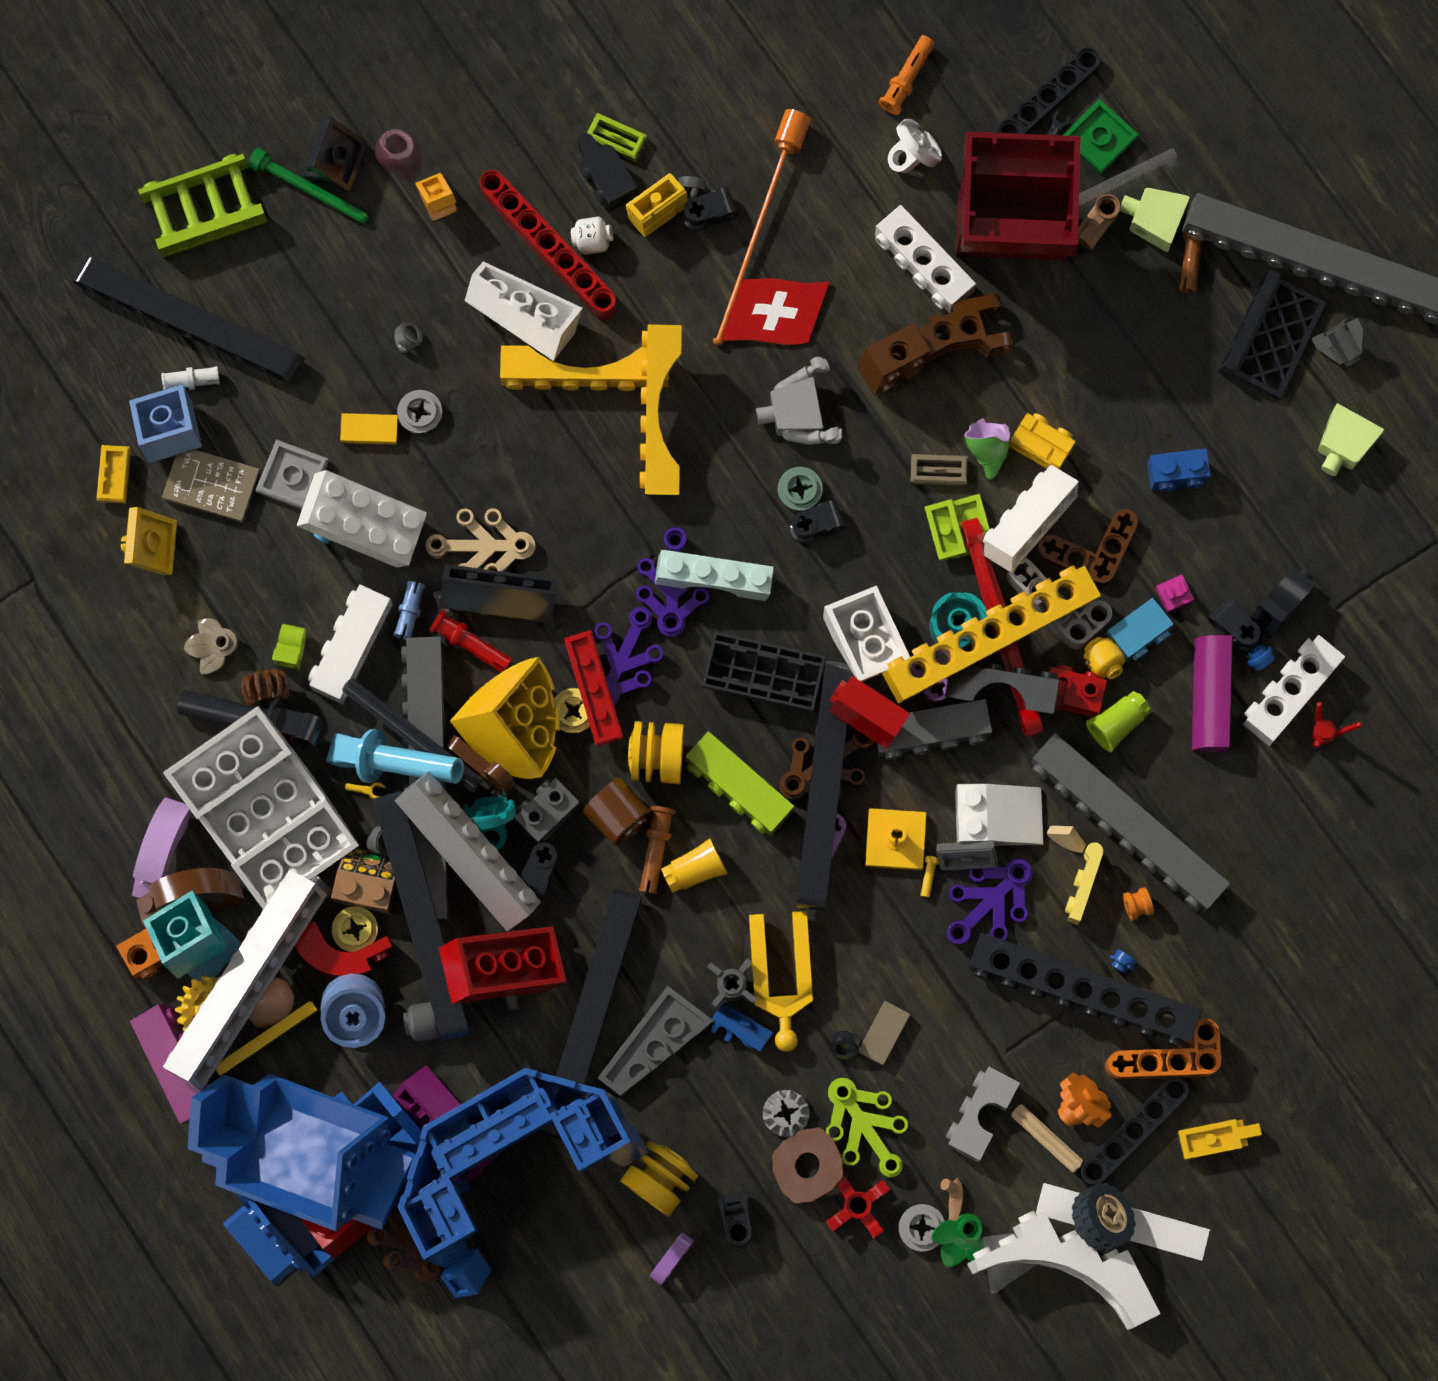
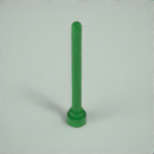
M257 147L248 161V167L257 172L260 170L262 172L268 171L358 222L366 223L368 221L367 213L276 164L268 156L269 153Z

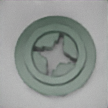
M791 468L779 480L778 495L783 505H786L793 511H805L816 506L822 496L823 486L821 479L809 468ZM797 479H799L802 487L808 488V490L804 491L802 500L798 492L793 493L792 491L796 489Z

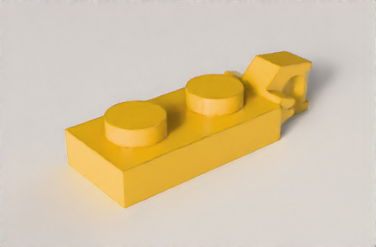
M1236 1119L1178 1131L1184 1160L1241 1149L1244 1146H1248V1138L1262 1135L1259 1123L1244 1126L1243 1120L1236 1121Z

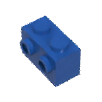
M1207 449L1150 455L1147 462L1151 491L1168 492L1178 487L1186 486L1190 489L1199 488L1207 484L1211 476Z

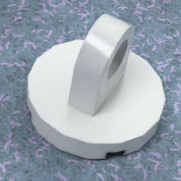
M904 119L897 126L896 129L900 141L890 150L888 155L890 168L901 173L910 172L920 162L928 167H935L941 161V149L929 132L924 131L922 133L917 129L920 125L912 119ZM905 152L907 155L906 162L900 166L898 163L899 155Z

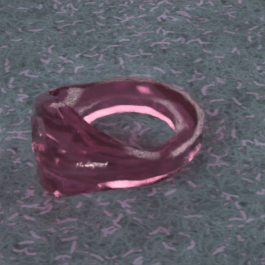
M391 129L384 132L376 143L375 154L379 164L394 167L405 163L413 152V140L408 133L400 129ZM391 136L402 137L407 143L406 151L396 153L395 155L388 152L385 148L387 139Z

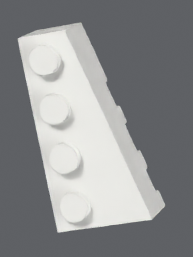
M482 262L472 274L465 298L467 303L553 361L575 334L583 309L486 262Z

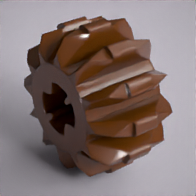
M265 669L250 673L241 679V692L245 703L248 705L265 707L271 705L277 697L283 699L289 697L290 687L288 678H286L285 672L282 670Z

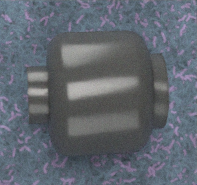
M430 1002L412 1004L409 1006L408 1012L403 1013L406 1036L411 1035L412 1039L416 1042L438 1039L440 1037Z

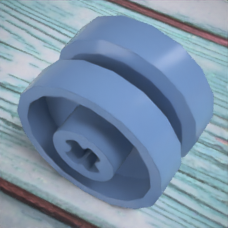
M347 974L339 976L328 984L322 994L321 1022L324 1032L331 1041L343 1047L357 1048L369 1044L378 1037L384 1027L385 1002L382 990L375 981L364 975Z

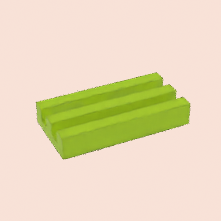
M599 113L596 114L587 132L593 136V139L596 140L599 146L604 144L613 146L617 154L634 162L642 149L643 143L647 139L646 134ZM598 124L606 125L638 141L637 143L599 127ZM594 132L633 149V151L597 136Z

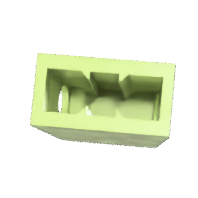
M1145 188L1140 201L1125 195L1120 211L1134 216L1129 229L1131 232L1168 252L1190 197L1153 188Z
M1337 403L1329 417L1318 451L1327 457L1321 469L1332 476L1337 475L1342 465L1353 470L1378 440L1384 429Z

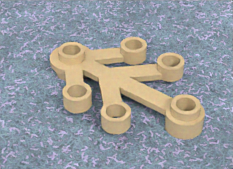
M464 508L458 511L457 521L460 526L466 527L478 540H446L444 536L435 534L427 539L425 545L429 556L435 559L443 558L448 552H478L467 563L458 565L471 568H479L495 552H506L496 564L490 563L484 568L486 570L494 568L501 572L516 559H528L535 551L533 537L526 532L516 533L502 519L501 513L497 509H489L485 513V521L488 526L496 527L507 540H495L474 519L472 511ZM463 514L471 516L467 522H462L460 517ZM491 514L499 516L496 522H490L488 517ZM434 541H440L442 543V546L439 549H433L431 547ZM519 541L526 543V547L522 550L516 548V544Z

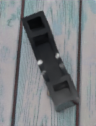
M976 662L948 677L945 697L968 701L982 700L984 695L993 687L1009 684L1020 692L1027 710L1062 715L1067 681L1059 680V674L1042 671L1041 677L1031 675L1030 669L1014 667L1013 673L1004 671V665L987 663V668L977 667Z

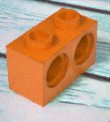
M147 929L116 946L131 974L136 979L142 977L144 980L158 972L157 968L163 965ZM146 951L148 955L146 962L136 965L134 963L136 953Z

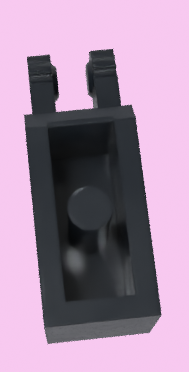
M582 134L578 138L579 150L582 155V168H580V172L586 183L592 182L596 190L593 193L601 206L606 205L609 212L637 197L638 187L613 146L604 144L600 147L591 134Z

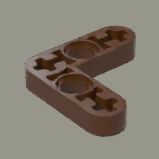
M1129 509L1117 511L1096 554L1052 534L1041 538L1038 543L1037 553L1043 561L1063 570L1071 567L1068 562V556L1072 553H1078L1083 557L1084 563L1080 567H1075L1076 570L1085 566L1095 585H1106L1110 583L1137 527L1138 518ZM1124 517H1128L1129 524L1132 527L1126 526L1122 536L1115 534L1121 525V522L1117 519L1122 520ZM1110 540L1117 541L1121 546V551L1117 554H1110L1106 551L1105 544ZM1050 542H1053L1055 544L1054 549L1062 552L1063 547L1067 548L1068 550L1064 554L1063 561L1058 560L1060 554L1052 551L1050 555L1046 554V548L1043 544L1049 545ZM1105 558L1109 560L1105 570L1109 576L1103 575L1102 578H1098L1097 571L1094 568L1099 569Z
M453 735L444 745L455 757L461 758L467 767L502 796L507 798L516 788L512 775L494 760L491 764L456 735Z

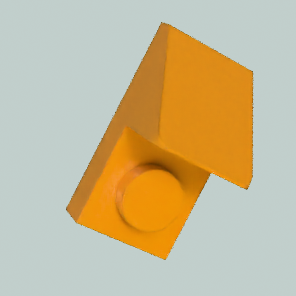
M441 173L415 183L433 221L457 211L454 195Z

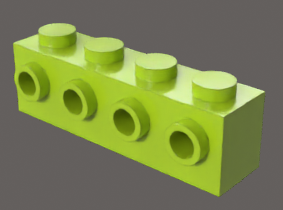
M709 731L685 756L688 763L686 768L697 778L702 775L710 783L707 786L717 796L725 795L731 801L729 806L741 816L744 813L752 819L750 824L761 834L767 832L772 836L794 811V806Z

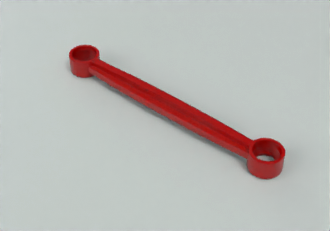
M976 517L960 522L966 547L970 550L986 611L999 604L1005 608L1006 606L990 559L984 556V534L979 519ZM991 626V629H992V632H993V636H994V639H995V638H996V630H995L994 627ZM1017 642L998 651L1005 671L1014 673V667L1024 668ZM1010 685L1019 709L1018 716L1024 735L1028 737L1042 733L1043 726L1039 712L1027 710L1020 692Z

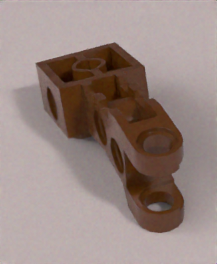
M989 294L962 300L952 306L953 312L944 317H941L939 313L930 317V324L919 330L912 323L868 346L862 355L857 369L872 393L876 395L882 391L884 394L891 392L898 386L900 381L915 379L922 373L921 369L925 364L946 353L977 349L985 358H991L1012 351L1015 348L1012 334L1010 332H1002L986 336L980 317L997 311L1000 313L1003 310L1000 296L998 294ZM962 328H970L974 334L969 335ZM936 333L944 334L948 340L939 339Z

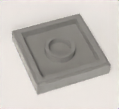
M276 440L255 491L258 494L303 509L314 474L325 471L329 459Z

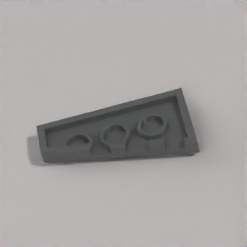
M667 986L599 1075L598 1080L619 1096H622L714 1021Z

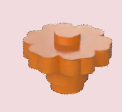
M1072 1073L1060 1083L1063 1089L1060 1095L1064 1101L1061 1102L1058 1114L1065 1124L1074 1127L1075 1125L1085 1123L1088 1126L1093 1124L1099 1128L1111 1118L1112 1115L1109 1111L1111 1104L1106 1094L1098 1090V1086L1093 1080L1085 1075L1079 1077L1077 1074Z

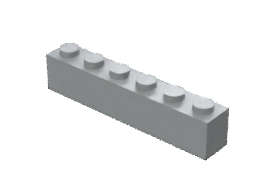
M429 771L407 787L394 800L506 931L527 918L541 903L535 893L524 883L516 871L481 833L477 825L469 819L458 803L451 798L440 782Z

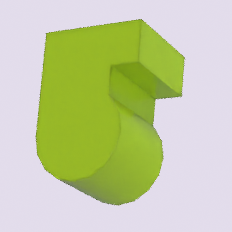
M287 624L282 625L278 643L272 657L275 665L300 670L306 640V628Z

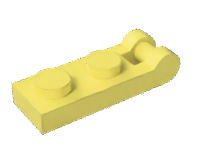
M1090 843L1083 854L1086 861L1084 871L1078 870L1073 884L1078 887L1075 897H1069L1065 908V913L1069 914L1067 921L1076 925L1081 921L1103 855V848L1099 843Z

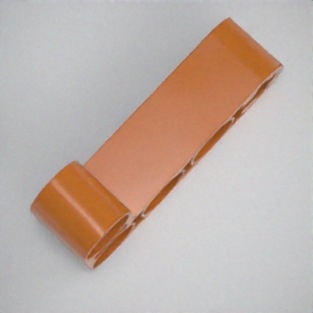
M1211 1019L1200 1020L1191 1042V1048L1117 1051L1107 1059L1105 1064L1106 1072L1110 1077L1118 1080L1210 1076L1221 1066L1219 1027ZM1200 1026H1206L1211 1030L1212 1037L1210 1040L1205 1041L1198 1036V1028ZM1201 1055H1208L1213 1059L1212 1069L1207 1070L1201 1067L1199 1062ZM1172 1056H1179L1184 1060L1185 1066L1183 1070L1178 1071L1172 1068L1170 1064ZM1132 1057L1136 1058L1134 1066H1127L1121 1072L1112 1065L1118 1058L1121 1059V1063H1131L1133 1061ZM1143 1057H1151L1155 1061L1156 1068L1154 1071L1149 1072L1143 1069L1141 1065Z

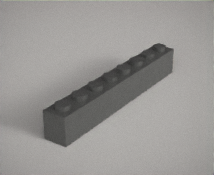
M1056 733L1032 758L1031 764L1034 766L1032 770L1043 780L1048 778L1055 784L1054 789L1066 799L1070 797L1077 803L1075 807L1084 816L1089 817L1091 815L1099 822L1097 826L1106 835L1111 836L1113 834L1121 841L1119 845L1130 855L1135 853L1143 860L1141 864L1149 872L1160 874L1164 878L1163 883L1171 891L1182 893L1186 897L1185 902L1197 912L1201 910L1205 913L1230 884Z

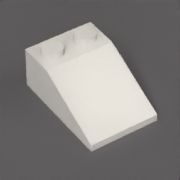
M877 586L824 607L823 619L854 676L861 682L882 674L889 669L887 663L900 656L904 660L910 658Z
M957 784L955 790L957 843L994 841L995 846L1043 845L1040 787Z

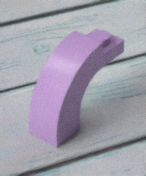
M165 797L157 808L148 826L133 873L135 882L132 896L141 898L152 891L151 883L167 876L175 849L188 828L191 810L186 804Z

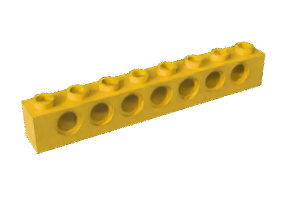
M1073 565L1059 573L1060 579L1052 582L1048 578L1035 586L1037 591L1027 595L1026 591L1010 599L1011 605L1003 608L999 604L986 611L988 617L978 621L977 617H974L961 624L963 630L956 634H953L952 630L938 636L937 644L929 647L925 643L912 650L914 656L906 660L900 656L887 663L889 669L882 674L898 704L1100 597L1101 595L1086 567L1083 566L1076 570ZM1059 587H1065L1069 591L1070 597L1068 600H1064L1059 596ZM1034 600H1041L1044 603V613L1035 610ZM1010 612L1017 613L1020 616V626H1015L1010 622ZM986 625L995 628V639L986 636L984 632ZM961 638H966L971 642L972 649L970 652L961 649ZM936 651L945 653L947 656L946 665H941L935 660ZM911 664H917L921 667L923 671L921 678H916L911 674Z

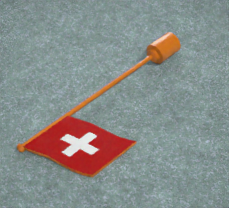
M786 109L774 141L778 145V149L782 151L717 338H713V343L716 346H721L724 343L723 341L751 340L779 345H801L809 342L830 281L802 283L774 278L743 279L787 153L793 154L794 151H800L811 118L800 111Z

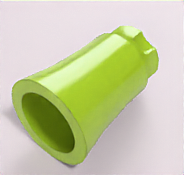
M1133 691L1099 715L1087 720L1086 725L1098 744L1106 751L1112 752L1135 727L1144 721V718L1151 713V708L1142 695Z

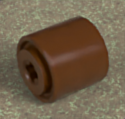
M619 777L597 793L586 805L583 813L615 846L621 842L625 843L639 832L647 823L651 810Z

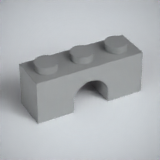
M988 1067L985 1073L980 1070L972 1085L977 1088L973 1097L966 1096L959 1112L963 1113L959 1124L953 1122L946 1135V1138L950 1139L947 1146L979 1162L993 1134L980 1126L978 1122L979 1110L984 1106L992 1105L1005 1111L1020 1083L991 1067Z

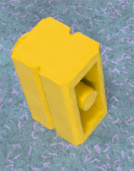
M669 173L626 204L628 218L638 231L646 237L673 218L677 212L684 210L685 204L688 201L687 192L673 175Z
M1027 413L1012 436L1009 447L1046 469L1052 465L1060 470L1076 441L1072 439V434L1063 428L1056 430L1047 425L1049 423L1048 420L1035 413L1032 416Z

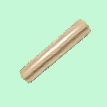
M1020 1104L1012 1112V1118L1071 1172L1077 1171L1083 1164V1160L1025 1106Z

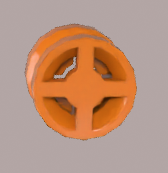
M1146 887L1140 888L1134 894L1129 892L1123 894L1124 905L1131 921L1137 920L1143 914L1147 916L1154 914L1153 904Z

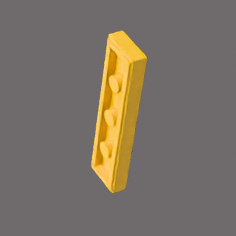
M309 1001L222 1060L217 1066L216 1071L220 1076L225 1075L316 1013L318 1009L313 1002Z

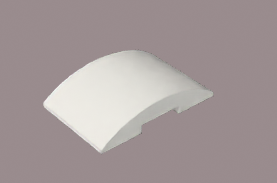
M259 706L163 772L196 819L201 821L229 859L232 868L262 908L270 901L280 881L285 878L289 870L310 880L359 846L322 788Z

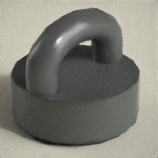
M683 176L678 179V182L687 192L688 200L696 198L698 193L705 192L706 181L702 178Z
M405 321L395 329V344L402 353L414 350L422 343L421 331L415 324Z
M377 826L368 837L366 847L374 853L387 855L381 828Z

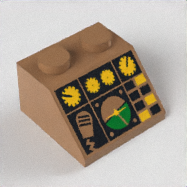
M356 848L343 856L337 870L331 896L334 903L391 914L397 884L389 856Z

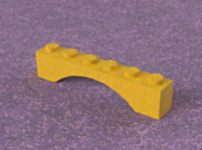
M648 325V331H642V348H647V359H642V376H647V387H641V404H646V416L641 415V432H646V444L640 445V461H646L645 472H640V489H645V494L679 495L680 466L673 459L664 443L659 424L658 409L664 381L674 363L682 355V325Z
M501 346V384L512 390L523 389V386H534L538 390H549L551 386H562L565 390L590 387L592 390L601 391L606 390L607 387H618L619 390L631 391L635 387H647V376H642V359H647V348L640 347L631 355L612 364L601 367L580 368L553 362L537 353L530 346ZM669 373L663 387H669Z

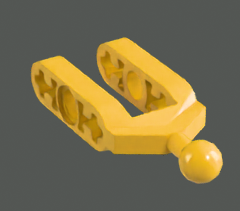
M807 911L792 912L797 995L769 997L764 914L749 915L754 997H756L755 1006L779 1018L780 1031L775 1036V1044L778 1049L784 1052L792 1051L798 1043L797 1035L791 1030V1017L813 1002Z

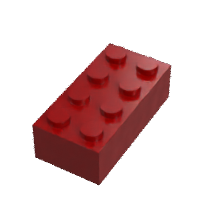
M553 926L456 938L439 948L452 1004L550 991L567 982Z

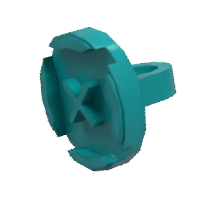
M488 796L473 801L474 805L469 808L468 804L464 805L461 809L477 825L484 836L485 832L489 830L496 831L499 834L500 839L496 841L488 839V841L497 850L503 847L507 838L506 823L516 816L514 801L512 799L507 801V798L503 796Z

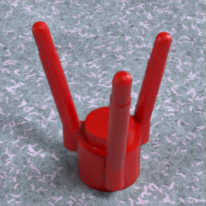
M1318 702L1316 717L1314 718L1316 725L1311 733L1314 740L1313 747L1318 748L1321 745H1327L1335 737H1341L1343 734L1362 727V723L1357 722L1341 729H1336L1331 721L1322 719L1323 705L1321 702Z

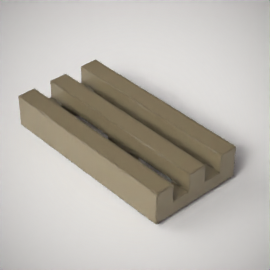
M912 454L910 484L966 486L968 456ZM917 462L962 464V467L917 466ZM917 473L961 475V477L917 476Z

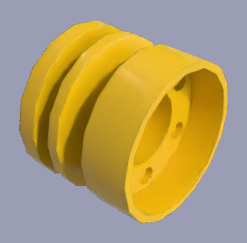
M635 721L634 729L629 739L628 751L631 781L639 782L640 769H646V782L651 781L654 770H660L661 783L680 784L684 724L665 723L662 736H658L655 733L654 722H649L648 735H642L643 724L642 722Z
M649 1140L645 1146L654 1154V1157L651 1159L647 1155L642 1156L640 1159L646 1165V1168L642 1170L631 1165L620 1182L670 1217L680 1203L679 1198L672 1190L674 1187H677L687 1192L690 1187L680 1180L681 1177L685 1176L695 1182L698 1175L692 1170L688 1162L666 1146L655 1144Z

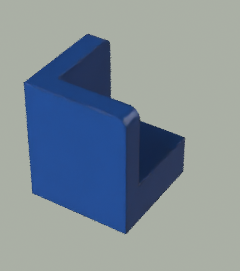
M471 1249V1255L445 1268L441 1275L442 1280L455 1298L479 1294L491 1271V1268L478 1249Z

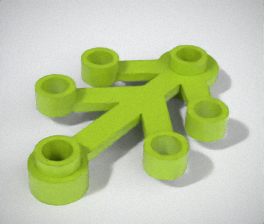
M847 1078L834 1080L828 1089V1097L834 1104L831 1123L826 1129V1134L829 1135V1130L832 1127L838 1128L840 1135L833 1139L835 1142L839 1141L843 1136L841 1123L845 1108L852 1117L847 1148L842 1154L843 1163L847 1166H854L858 1163L860 1158L858 1147L862 1132L880 1159L879 1170L882 1175L888 1178L898 1176L903 1168L902 1160L897 1155L889 1153L872 1126L891 1129L896 1134H902L908 1127L906 1118L903 1116L891 1118L862 1112L856 1101L875 1104L878 1109L885 1110L892 1102L890 1094L884 1091L872 1093L857 1090L855 1084ZM840 1087H845L848 1090V1095L844 1098L839 1097L837 1094V1090ZM881 1095L888 1098V1104L885 1106H881L877 1102V1098ZM895 1120H902L904 1122L902 1130L894 1128L893 1123ZM847 1152L855 1153L856 1160L854 1162L846 1161L845 1155ZM888 1160L896 1162L897 1167L895 1170L889 1171L886 1168L885 1164Z

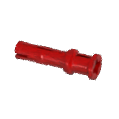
M442 609L429 629L430 632L436 631L450 640L449 644L452 646H457L458 644L501 673L505 671L512 660L511 657L503 654L489 643L469 632L466 624H459L448 617L446 611Z

